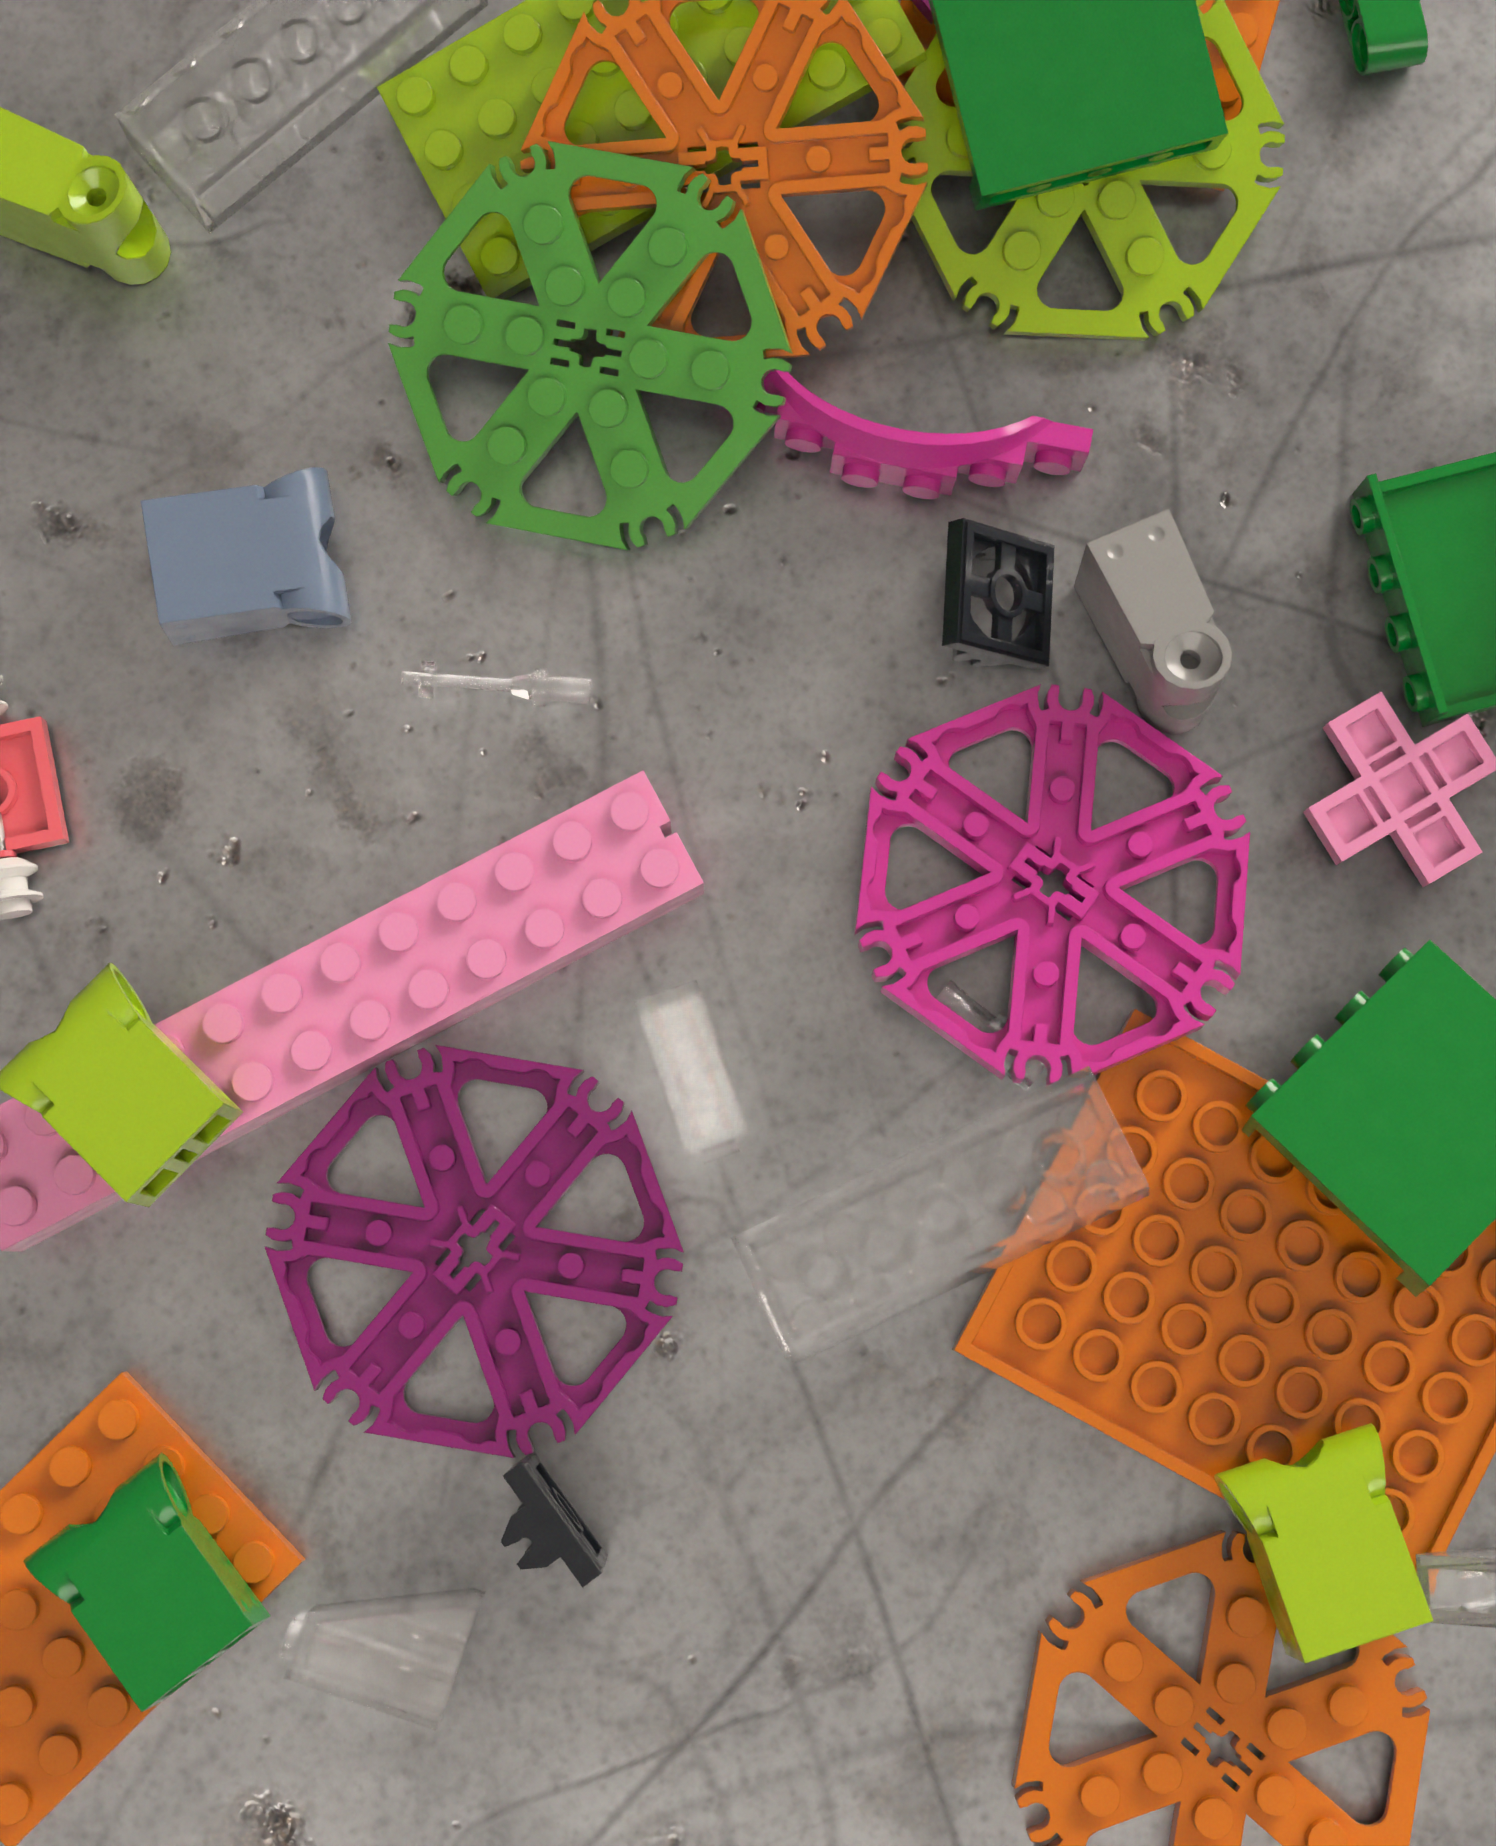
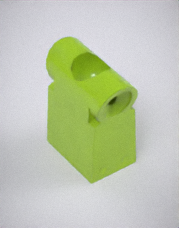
M0 107V236L86 268L90 265L101 268L116 281L126 284H146L158 278L168 266L170 259L169 238L121 164L109 156H93L86 151L84 146Z
M112 962L108 963L70 1001L55 1031L40 1039L29 1042L0 1071L1 1091L41 1113L42 1117L125 1202L148 1208L243 1113L208 1076L152 1023L136 992Z
M1372 1423L1321 1439L1304 1457L1293 1465H1283L1263 1458L1214 1475L1222 1496L1247 1532V1539L1286 1655L1306 1664L1434 1621L1391 1501L1385 1494L1386 1479L1383 1450L1378 1432Z

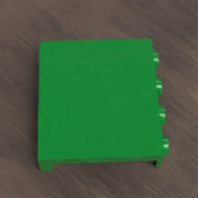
M928 0L973 175L969 189L975 211L1215 150L1228 134L1196 0Z
M1496 452L1383 481H1378L1376 473L1367 475L1352 493L1353 499L1350 501V516L1357 534H1364L1371 555L1367 561L1368 577L1375 593H1382L1389 615L1385 619L1386 637L1392 651L1395 653L1400 652L1407 674L1403 678V692L1409 709L1412 712H1418L1422 727L1457 719L1466 714L1472 715L1495 709Z
M1431 940L1425 943L1414 955L1406 947L1403 948L1378 974L1386 983L1371 998L1361 990L1335 1016L1334 1019L1342 1026L1327 1041H1324L1318 1034L1310 1039L1290 1061L1298 1070L1282 1086L1274 1078L1270 1079L1248 1101L1245 1106L1253 1114L1242 1129L1248 1137L1255 1130L1264 1136L1404 1271L1396 1279L1415 1297L1427 1289L1496 1219V999Z

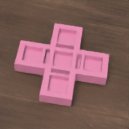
M1379 692L1328 722L1323 727V730L1355 780L1310 806L1303 813L1336 865L1385 836L1390 835L1421 886L1425 887L1482 853L1481 848L1449 799L1496 771V757L1469 714L1464 715L1419 743L1414 744L1383 693Z

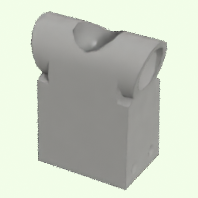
M1167 509L1088 542L1074 588L1124 681L1130 683L1135 691L1138 709L1144 720L1161 733L1177 735L1187 733L1201 723L1231 667L1233 652L1228 638L1216 627L1213 621L1214 610L1172 514Z

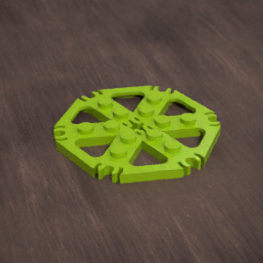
M1196 0L1204 37L1216 46L1242 102L1239 114L1231 120H1226L1228 134L1215 150L1016 200L986 249L977 254L966 253L957 246L931 192L932 183L939 175L973 176L956 108L944 104L936 92V83L945 69L938 36L937 34L935 35L926 50L927 60L915 67L904 85L907 93L924 117V122L911 120L897 125L898 129H904L908 126H919L926 129V140L920 142L913 141L911 146L902 149V157L905 161L912 162L913 164L919 162L928 163V174L916 179L902 176L900 182L912 185L927 182V187L911 219L952 300L956 299L960 287L966 281L970 280L974 285L963 298V310L968 312L976 303L977 298L987 296L996 304V313L988 324L992 329L997 328L1006 320L1010 309L1016 310L1013 323L1004 335L1146 341L1149 339V336L1142 328L1139 315H1144V324L1148 332L1156 337L1166 331L1159 316L1162 305L1173 306L1177 310L1182 322L1194 316V307L1190 299L1183 293L1184 291L1194 300L1198 313L1204 309L1281 187L1269 188L1256 184L1255 180L1260 183H1270L1283 176V168L1268 167L1262 163L1260 151L1263 147L1279 148L1285 143V135L1278 131H1267L1260 134L1259 128L1272 127L1280 129L1284 122L1224 0H1214L1211 9L1204 14L1199 8L1206 0ZM1142 185L1229 189L1233 193L1236 200L1235 212L1207 257L1201 263L1187 264L1178 258ZM1080 215H1082L1122 296L1119 304L1112 310L1050 308L1039 299L1037 292L1038 283Z

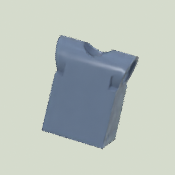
M312 467L301 469L284 475L265 487L250 485L141 500L158 620L173 646L282 628L289 623L313 628H342L351 624L344 573L327 554L328 541L334 526L335 515L328 472L324 468Z

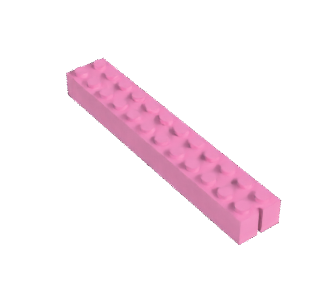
M644 770L154 1024L243 1111L198 1159L703 895L704 882L677 832L672 834L671 821ZM14 1098L0 1104L1 1251L23 1252L122 1200L112 1187L42 1117L41 1113Z

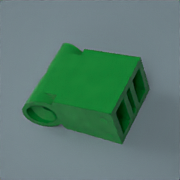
M163 1453L157 1455L117 1486L96 1522L81 1525L68 1524L23 1561L26 1568L42 1585L70 1604L71 1612L141 1712L167 1699L271 1617L201 1521L193 1516L191 1504L183 1483L172 1462Z

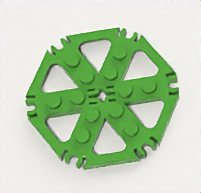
M548 141L554 152L555 169H550L551 162L546 151L538 144L532 145L530 150L535 166L533 171L527 176H518L515 171V165L508 156L499 158V170L504 180L508 183L502 188L496 178L495 166L489 163L401 275L398 281L414 282L421 285L424 289L421 294L404 289L394 292L393 299L411 303L414 306L416 317L409 326L404 327L390 324L388 332L395 337L414 339L415 345L412 347H400L388 343L438 482L445 483L449 473L459 465L462 472L453 476L448 483L446 491L451 496H457L470 482L477 484L480 488L481 499L472 509L471 513L476 517L486 515L493 509L498 499L500 500V505L495 515L486 522L487 524L631 550L625 540L624 523H629L628 532L631 541L637 547L648 545L643 526L645 521L652 516L662 521L668 537L678 534L679 524L676 516L670 511V508L674 505L683 518L684 529H688L781 418L780 415H766L755 408L759 402L772 407L785 405V397L771 395L766 391L764 379L773 370L791 372L792 365L780 358L772 357L767 359L766 351L785 350L792 354L793 352L744 211L740 209L736 219L722 229L719 223L731 216L736 202L727 195L716 209L705 210L701 206L700 198L711 180L703 173L690 182L686 194H683L681 189L686 179L696 171L694 167ZM587 176L648 187L654 193L657 202L656 211L652 218L602 280H600L570 195L574 183L580 178ZM500 213L509 220L539 306L460 292L451 288L447 283L444 271L448 260L485 215ZM722 253L730 258L752 320L751 328L745 337L737 341H728L651 327L709 254ZM559 321L576 323L575 329L559 326ZM589 330L597 331V342L606 345L608 349L622 351V355L617 357L605 354L604 357H594L591 367L583 366V355L574 352L572 348L558 346L559 340L575 343V340H586ZM611 330L625 332V337L610 336ZM452 355L529 370L473 439L459 441L450 435L429 380L430 365L437 357ZM553 358L569 361V367L554 365ZM604 368L619 370L618 376L604 374ZM640 390L721 405L732 415L733 429L731 434L692 480L682 483L670 478ZM578 415L607 496L603 510L591 517L533 506L527 502L522 492V484Z

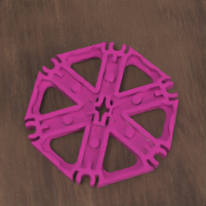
M1040 684L908 738L905 747L900 746L894 757V760L908 771L909 777L906 780L895 781L887 774L879 773L875 786L884 796L879 795L871 786L854 935L863 929L881 927V930H873L866 933L859 940L858 948L860 952H864L873 947H882L889 953L890 961L886 965L879 966L873 970L871 976L874 982L888 981L897 973L903 977L894 984L882 986L880 990L882 994L999 1079L1003 1080L1005 1077L1004 1062L1008 1053L1015 1057L1010 1070L1013 1083L1021 1084L1025 1077L1026 1062L1037 1060L1042 1062L1047 1069L1046 1087L1054 1088L1062 1076L1063 1065L1061 1060H1065L1067 1063L1068 1079L1065 1087H1068L1200 1030L1205 1024L1193 1019L1191 1015L1203 1021H1208L1214 1015L1216 1009L1202 999L1200 994L1201 987H1214L1218 992L1226 996L1235 985L1231 977L1236 980L1241 973L1250 832L1241 838L1224 839L1236 834L1245 824L1246 819L1243 814L1230 820H1224L1215 813L1214 805L1225 801L1232 793L1229 785H1220L1212 788L1206 795L1201 791V789L1208 785L1218 784L1223 777L1220 773L1104 692L1101 693L1098 699V717L1090 714L1094 706V695L1092 689L1084 688L1080 696L1079 708L1067 710L1060 705L1058 700L1059 685L1052 684L1044 699V710H1041L1038 701ZM1013 730L1023 733L1029 739L1032 747L1025 821L949 767L952 755L957 751L1006 731ZM1108 742L1123 745L1170 780L1173 787L1172 797L1091 830L1098 748ZM912 750L916 751L924 760L921 761L918 755ZM910 826L917 828L983 876L905 909H897L888 902L885 895L891 836L902 827ZM1191 861H1203L1209 864L1215 871L1217 878L1213 933L1210 940L1203 944H1197L1123 890ZM1057 869L1066 876L1062 886L1069 893L1065 895L1062 892L1056 891L1050 897H1047L1040 891L1044 881L1036 874L1041 871L1045 875H1051ZM1013 878L1019 883H1021L1023 886H1025L1026 889H1023L1018 884L1013 882ZM1055 908H1056L1058 911H1060L1061 913H1063L1065 916H1067L1068 918H1070V920L1068 921V920L1065 919L1063 916H1061L1060 914H1058V913L1055 911ZM1015 936L1007 1021L1002 1029L993 1033L982 1032L931 995L927 981L932 971ZM1081 946L1146 991L1153 998L1156 1012L1150 1022L1096 1045L1085 1044L1075 1036L1074 1024Z

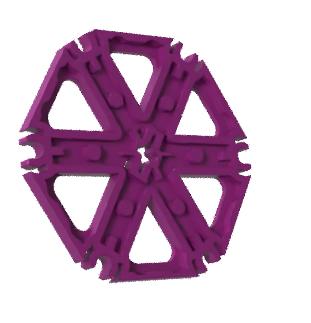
M435 1045L442 1057V1072H436V1063L433 1056L427 1049L421 1048L417 1052L422 1063V1069L420 1074L414 1079H404L395 1060L386 1061L385 1072L388 1080L394 1085L387 1092L380 1081L379 1069L375 1067L277 1183L293 1184L301 1187L304 1191L301 1197L286 1192L273 1194L272 1202L289 1205L295 1213V1220L287 1229L267 1227L265 1235L276 1241H292L293 1249L279 1251L271 1247H264L314 1391L320 1388L327 1376L336 1371L339 1379L331 1382L325 1389L322 1399L327 1404H330L344 1389L354 1391L359 1397V1407L352 1414L348 1422L355 1426L365 1421L375 1406L380 1408V1412L373 1425L363 1433L515 1458L516 1455L510 1447L509 1430H516L518 1447L525 1455L534 1452L529 1432L535 1423L542 1422L548 1424L553 1430L557 1443L566 1440L567 1431L564 1421L557 1414L563 1409L573 1422L576 1435L673 1316H660L648 1311L646 1307L650 1301L657 1306L663 1307L677 1305L678 1297L663 1295L657 1291L655 1278L662 1270L669 1269L682 1272L683 1264L673 1258L657 1259L656 1251L659 1249H675L683 1253L684 1251L633 1112L631 1111L627 1120L618 1128L611 1130L608 1125L615 1121L623 1111L625 1103L620 1098H617L606 1111L597 1112L591 1109L588 1103L591 1092L599 1084V1081L593 1076L583 1081L578 1087L576 1096L569 1094L575 1079L583 1074L584 1070ZM482 1080L539 1091L547 1102L546 1114L487 1183L459 1106L458 1098L461 1089L470 1081ZM387 1116L394 1121L425 1208L341 1194L330 1186L328 1181L330 1165L371 1118ZM611 1154L618 1157L624 1163L644 1218V1226L638 1237L631 1241L623 1242L538 1227L596 1157ZM481 1209H484L485 1212L477 1220V1222L474 1225H472L470 1222ZM496 1221L500 1223L489 1236L491 1240L486 1247L488 1253L492 1255L490 1262L484 1265L481 1262L475 1261L469 1267L464 1266L455 1278L451 1276L462 1263L460 1259L465 1253L463 1246L459 1244L461 1238L465 1234L472 1238H477L483 1232L487 1233ZM512 1233L516 1237L503 1251L499 1247ZM449 1249L451 1253L439 1266L437 1261ZM323 1258H331L413 1272L352 1345L338 1346L328 1338L308 1282L310 1268L315 1262ZM477 1274L480 1275L481 1279L469 1291L466 1287ZM526 1292L613 1306L624 1315L626 1320L624 1335L584 1383L575 1386L567 1385L556 1376ZM462 1317H464L494 1402L492 1413L481 1422H468L417 1413L409 1408L404 1397L407 1383Z

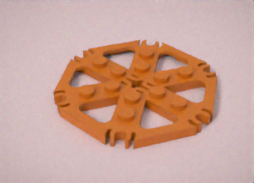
M597 0L592 4L593 11L605 30L602 34L598 33L590 25L586 14L583 12L521 151L524 154L531 152L530 146L538 144L548 152L547 154L551 162L550 169H555L554 152L548 141L685 165L695 169L707 168V164L716 163L718 158L717 152L722 150L729 151L732 161L742 162L743 165L758 164L757 167H744L741 171L732 173L730 178L731 184L720 185L715 174H707L706 171H695L686 179L681 193L686 194L690 182L703 173L711 180L708 192H702L700 198L701 206L705 210L716 209L727 195L736 202L731 216L719 223L722 229L736 219L740 209L744 211L793 352L792 354L785 350L766 351V358L810 356L802 347L798 338V331L805 329L811 344L820 351L824 349L826 344L818 334V324L827 316L837 318L847 332L853 329L850 314L840 305L844 299L849 301L857 309L861 320L863 319L927 187V182L918 185L901 183V177L916 179L927 175L928 163L919 162L913 164L905 161L902 157V149L907 143L926 140V129L919 126H908L899 131L897 125L911 120L924 122V117L848 0H838L834 8L827 15L823 11L828 7L831 0H750L757 7L759 15L719 100L670 25L671 15L680 4L708 0H647L644 2L641 0H629L627 10L620 16L608 14L603 4ZM827 43H836L844 47L878 99L879 107L875 117L871 121L780 128L817 49ZM601 62H611L617 65L666 138L582 145L572 144L566 136L565 126L590 70ZM753 144H757V146H758V147L739 148L740 145H753ZM706 148V151L689 152L691 149ZM533 157L520 161L521 170L524 173H531L535 166ZM591 176L577 180L570 192L578 217L592 212L655 208L657 206L656 197L648 187ZM760 183V188L742 189V184ZM871 191L879 195L884 202L885 213L859 268L854 273L845 276L837 275L830 271L782 197ZM720 253L709 254L651 327L699 335L692 326V312ZM619 331L618 337L624 338L625 332ZM746 335L722 336L711 338H717L728 341H737L742 339Z
M1219 1530L1081 1579L1082 1583L1092 1588L1098 1596L1099 1602L1093 1605L1092 1601L1081 1591L1071 1588L1067 1595L1073 1602L1078 1604L1081 1610L1078 1622L1071 1626H1064L1050 1614L1045 1619L1048 1628L1058 1638L1064 1640L1062 1647L1048 1641L1038 1630L1012 1778L1014 1789L1026 1782L1039 1781V1786L1022 1788L1014 1795L1019 1808L1028 1807L1034 1803L1043 1804L1046 1807L1045 1819L1037 1825L1026 1828L1028 1837L1031 1842H1044L1058 1833L1059 1836L1055 1840L1044 1846H1086L1089 1837L1097 1831L1175 1803L1168 1846H1241L1246 1814L1282 1846H1409L1430 1709L1423 1705L1414 1712L1402 1713V1707L1413 1708L1421 1705L1427 1699V1695L1419 1687L1399 1692L1395 1687V1678L1401 1670L1415 1666L1414 1660L1407 1654L1399 1653L1388 1656L1384 1661L1382 1660L1386 1654L1394 1649L1407 1647L1397 1637L1390 1635L1357 1646L1354 1660L1266 1691L1277 1626L1255 1560H1247L1243 1554L1245 1534L1238 1531H1232L1227 1538L1226 1550L1228 1557L1226 1558L1222 1557V1542L1226 1532ZM1190 1573L1203 1574L1211 1582L1196 1680L1132 1626L1126 1615L1127 1603L1135 1593ZM1080 1672L1087 1674L1145 1724L1152 1733L1064 1765L1059 1764L1050 1754L1049 1742L1060 1683L1071 1673ZM1209 1707L1220 1715L1217 1720H1214L1206 1713ZM1198 1722L1210 1734L1214 1732L1220 1737L1232 1731L1235 1735L1232 1737L1230 1745L1236 1751L1235 1756L1248 1766L1245 1771H1242L1231 1760L1227 1762L1221 1757L1216 1758L1212 1763L1208 1762L1206 1759L1210 1755L1211 1749L1205 1743L1206 1738L1194 1728V1725ZM1373 1731L1387 1734L1394 1745V1757L1383 1816L1373 1824L1365 1825L1356 1822L1289 1762ZM1184 1738L1195 1746L1192 1751H1189L1181 1744ZM1250 1742L1263 1753L1260 1758L1246 1748ZM1224 1774H1227L1238 1784L1234 1789L1221 1779Z

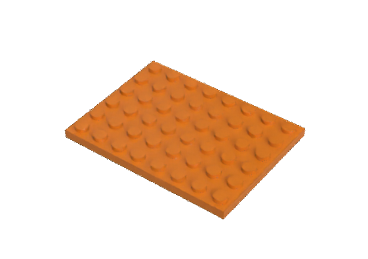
M1133 1009L1119 1035L1142 1026L1153 1018L1137 1009ZM1187 1036L1098 1073L952 1350L1223 1500L1225 1499L1214 1479L1215 1474L1263 1458L1283 1465H1293L1304 1457L1321 1439L1372 1423L1378 1432L1383 1450L1386 1479L1385 1494L1391 1501L1425 1594L1496 1452V1219L1427 1289L1415 1297L1396 1279L1404 1271L1257 1130L1249 1137L1242 1131L1253 1114L1245 1105L1268 1080Z

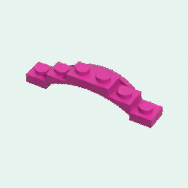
M773 370L765 376L764 387L771 395L785 397V405L772 407L759 402L755 408L764 414L766 412L781 416L775 424L774 438L785 440V445L789 448L808 453L819 452L822 447L833 449L830 473L842 475L841 479L844 482L864 488L876 487L878 482L903 487V492L907 495L921 499H936L940 494L951 496L957 473L966 474L971 482L986 487H1001L1005 485V482L1016 484L1024 461L1034 463L1036 470L1051 475H1067L1071 470L1081 472L1089 455L1093 429L1053 422L1037 416L1028 417L1005 427L971 433L943 434L899 429L875 423L843 411L807 390L788 372Z

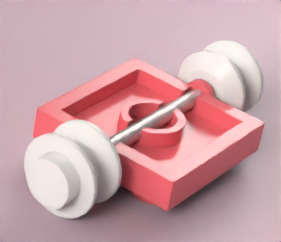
M0 675V684H1V683L3 682V676H2V675ZM0 700L1 716L8 710V704ZM41 716L0 724V920L31 914L33 912L31 904L43 899V893L30 890L27 883V878L38 871V866L17 857V854L69 843L47 721Z

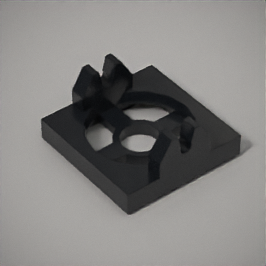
M966 518L948 522L942 646L953 649V661L971 660V665L999 666L1010 663L1033 670L1049 667L1055 545ZM976 557L980 561L995 560L994 570L988 573L986 577L972 574L974 558ZM1015 566L1019 569L1021 576L1015 571ZM1000 576L1007 579L1013 589L1014 600L1009 611L1002 608L996 598L995 587ZM971 596L983 599L986 609L992 615L991 638L983 633L970 613ZM1022 611H1027L1022 629L1017 637L1012 640L1013 618L1021 614Z
M528 1454L503 1475L522 1504L517 1512L510 1517L501 1543L506 1547L520 1541L522 1538L530 1539L531 1545L517 1563L520 1570L545 1568L561 1557L583 1588L602 1574L608 1554L536 1454Z

